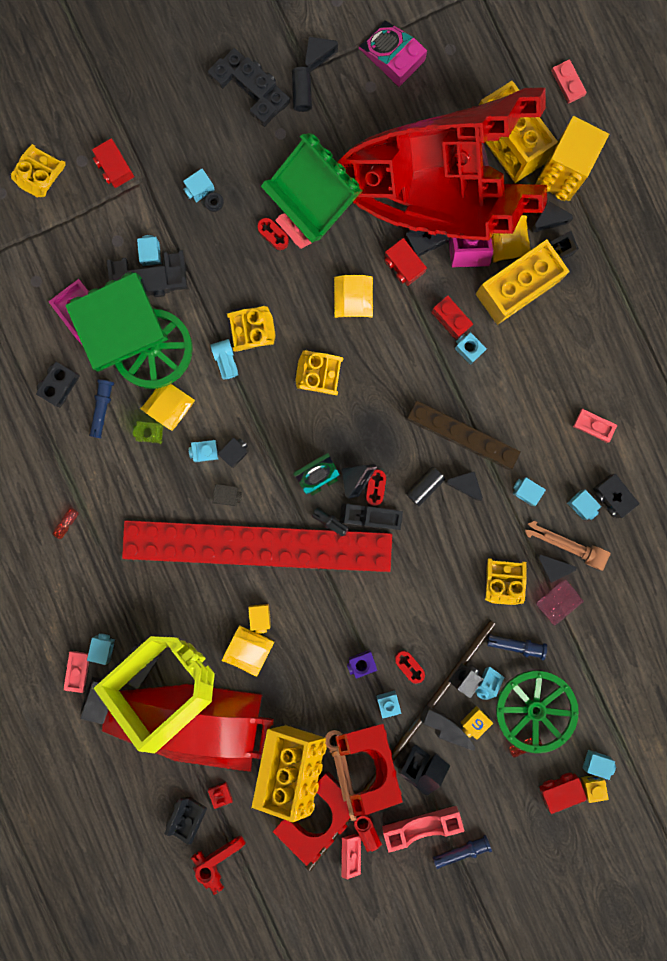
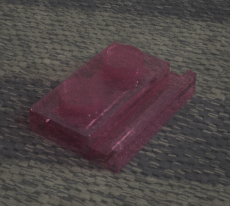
M564 579L540 599L536 605L555 626L584 601L568 581Z

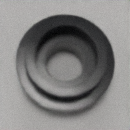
M212 192L205 197V206L209 211L217 212L222 209L224 200L219 193ZM213 200L218 201L216 205L211 204Z

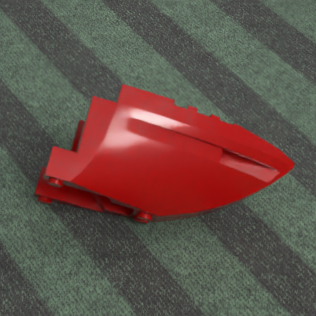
M524 88L478 106L384 131L354 145L337 162L344 166L345 172L359 183V187L362 190L353 203L388 223L406 227L413 231L428 232L431 235L443 234L451 238L489 241L493 233L513 234L523 213H543L547 204V185L504 184L503 173L491 166H483L482 143H485V141H499L501 137H509L520 118L541 117L546 108L545 88ZM374 198H388L408 207L405 211H402Z

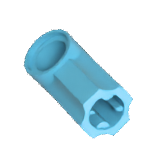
M229 339L211 344L212 353L215 361L218 363L222 379L225 380L238 376V370L233 359L234 353Z

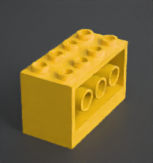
M510 81L482 99L479 105L519 91L513 81ZM523 117L518 120L509 137H501L499 141H485V143L516 183L544 165L557 146L558 141L540 117Z
M573 116L559 138L557 146L548 158L536 185H547V192L555 194L559 200H567L569 202L587 179L609 134Z
M545 240L483 283L476 296L498 325L559 283L570 271L549 241Z
M287 725L267 729L252 808L290 822L310 816L315 807L314 797L319 787L317 782L322 771L321 762L326 751V738Z

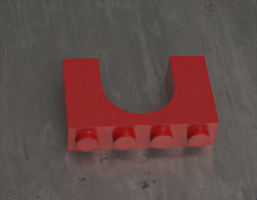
M384 724L335 736L340 756L363 751L372 757L376 765L374 784L368 790L350 796L354 816L368 815L403 802Z
M329 772L318 781L317 793L331 808L333 820L330 828L322 833H311L306 831L297 821L283 820L273 831L306 866L310 862L314 864L321 856L319 852L322 848L328 849L335 841L332 837L336 833L340 835L347 828L345 823L350 819L347 801L344 802L340 783Z

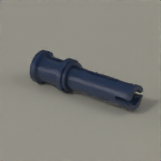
M98 379L97 395H94L96 405L89 436L102 438L107 404L111 401V389L115 383Z
M491 634L488 636V639L492 640H487L488 647L520 652L524 657L534 656L539 657L543 661L545 660L547 643L537 644L532 643L531 640L522 642Z
M485 834L483 838L478 840H469L467 845L433 856L436 868L439 869L468 857L477 858V855L487 851L490 853L492 849Z

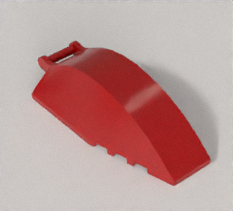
M181 684L138 690H121L120 693L149 733L152 734L193 696L194 685ZM213 687L212 702L163 745L156 754L178 762L251 772L252 759L262 758L267 729L271 728L274 719L259 717L262 694ZM108 710L102 725V731L133 744ZM257 724H263L260 749L255 751Z

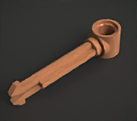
M536 521L528 523L530 527L544 533V535L535 531L525 530L527 537L531 538L533 535L585 560V564L601 571L604 570L611 554L610 552L596 546L591 548L585 547L537 526Z
M332 730L325 736V744L334 757L344 802L347 801L351 821L357 819L354 816L350 796L354 795L346 757L345 755L340 756L338 746L332 745L333 737L343 733Z

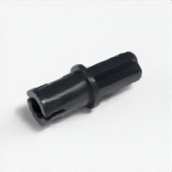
M316 508L314 511L316 514H312V518L324 524L326 529L330 528L341 536L348 532V526L321 508Z

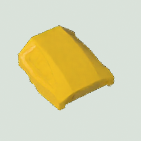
M32 144L21 156L14 171L11 173V179L21 189L35 197H45L48 189L63 171L65 162L55 159L35 148V145Z
M521 216L513 234L493 233L491 236L493 263L519 258L531 251L527 231V216Z
M366 275L334 277L335 318L373 317V277Z
M268 307L243 309L227 314L228 318H230L233 336V351H242L274 344L276 335L273 317Z
M303 351L297 366L295 379L297 389L338 395L336 390L343 357Z
M170 384L165 387L156 388L140 409L173 431L195 400Z
M488 559L485 600L491 603L507 605L524 603L526 562L513 563Z
M239 626L222 661L254 676H258L275 641Z

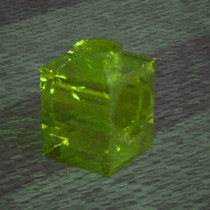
M137 421V426H134L133 437H136L135 441L162 444V424ZM151 428V436L145 438L143 435L144 430Z

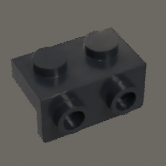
M191 797L180 798L175 803L174 812L166 824L167 828L164 834L167 836L174 835L186 844H192L207 807Z

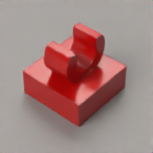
M227 782L208 789L214 809L233 802Z

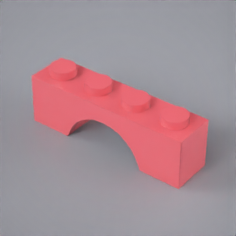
M457 806L382 826L388 852L407 848L412 842L427 836L442 835L446 837L464 832Z

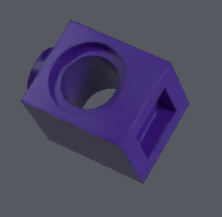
M370 650L349 657L350 663L347 664L350 675L354 674L355 678L378 671ZM359 660H364L367 663L364 669L356 667V663Z

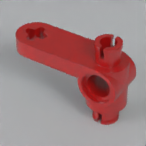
M242 835L234 838L207 857H204L201 850L197 852L198 854L195 853L191 856V860L195 864L193 870L195 871L197 881L203 884L205 889L210 888L213 895L217 894V890L220 892L224 888L219 881L222 876L217 870L216 864L237 852L246 844ZM208 868L211 873L205 874L201 869Z

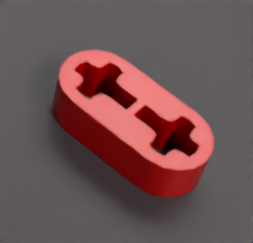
M261 219L258 223L260 235L277 250L287 248L289 244L288 235L271 219ZM265 224L267 226L268 224H270L269 227L272 233H270L268 230L263 231L262 225ZM274 236L284 237V244H276L277 239Z
M375 470L368 481L366 500L373 506L381 504L384 498L386 475L381 470ZM380 473L383 481H379L378 487H375V480L372 479V476ZM374 489H378L377 495L380 496V500H376V503H373L372 499L369 498V495H373Z
M399 651L395 656L397 666L412 683H421L425 678V672L408 651ZM401 655L404 657L408 656L407 661L410 664L408 667L404 662L399 663ZM412 667L416 672L421 671L419 673L420 678H412L413 673L410 670Z

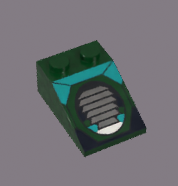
M328 453L293 473L306 495L310 493L311 496L322 491L320 487L326 483L330 486L337 482V477L340 476Z

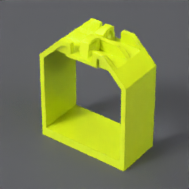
M151 636L93 689L136 749L141 752L156 753L212 702L215 673L208 665L206 667L203 665L202 662L206 658L202 653L197 652L191 643H186V641L174 637ZM166 647H170L178 660L194 678V693L184 705L150 734L119 690Z

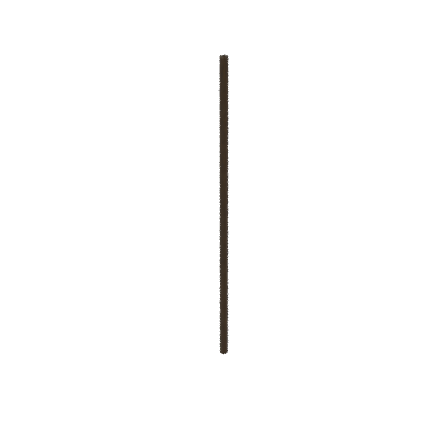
M490 620L427 703L428 706L432 708L436 706L451 686V683L448 681L461 663L466 665L496 626L494 622ZM423 710L391 751L393 762L421 726L422 721L420 717ZM376 772L361 792L368 790L374 784ZM336 833L332 838L335 840L339 834ZM323 847L319 852L321 854L319 859L314 864L310 862L305 868L308 871H312L327 849Z

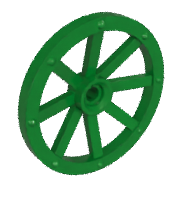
M153 309L156 317L170 321L162 331L168 335L177 326L183 335L184 342L160 343L150 350L143 351L129 371L126 370L122 361L115 364L120 374L126 380L142 388L156 389L170 385L183 375L192 358V339L186 326L175 315L159 309ZM162 349H185L179 366L161 352ZM157 356L174 370L170 375L157 380L155 357ZM146 357L149 359L151 381L142 380L134 376Z
M531 670L516 675L502 688L496 704L497 722L504 736L517 748L530 753H546L559 748L571 737L578 722V703L572 689L561 678L546 671ZM535 678L534 696L531 701L518 684ZM542 678L553 681L560 686L540 701ZM512 689L527 704L526 706L504 705ZM563 692H565L570 704V710L545 707ZM538 707V712L534 713L533 708ZM504 713H527L509 731L504 719ZM546 714L570 717L562 734L545 717ZM532 719V744H527L518 740L515 736ZM539 721H542L555 735V740L539 745Z

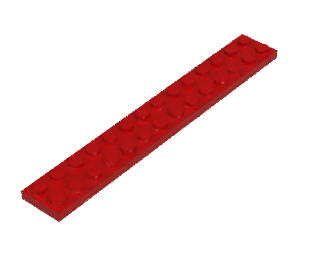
M124 521L122 559L390 572L392 534L348 531L344 536H341L329 530Z

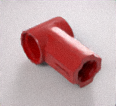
M370 815L357 816V820H354V826L366 851L373 852L377 850L382 843L370 819ZM361 818L367 819L366 823L359 824L357 822Z

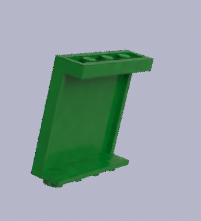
M308 133L300 136L302 141L270 180L264 181L261 187L312 243L324 236L362 190L359 187V183L345 172L344 166L332 158V153L322 147L319 139L314 134Z
M136 272L126 273L122 276V279L109 281L105 284V287L88 291V295L75 297L70 300L71 303L65 305L93 370H104L169 340L166 333L162 331L140 280L142 278Z

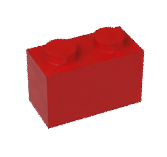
M112 138L92 149L95 154L93 160L98 168L102 167L105 173L102 175L108 184L112 183L117 188L134 178L132 171Z
M404 238L385 252V263L390 269L394 268L397 272L396 277L402 284L405 282L409 286L426 272L427 267Z
M446 296L431 312L455 340H458L473 325L449 296Z
M575 773L563 774L560 779L555 781L548 780L542 786H539L545 805L551 814L587 800L581 782Z

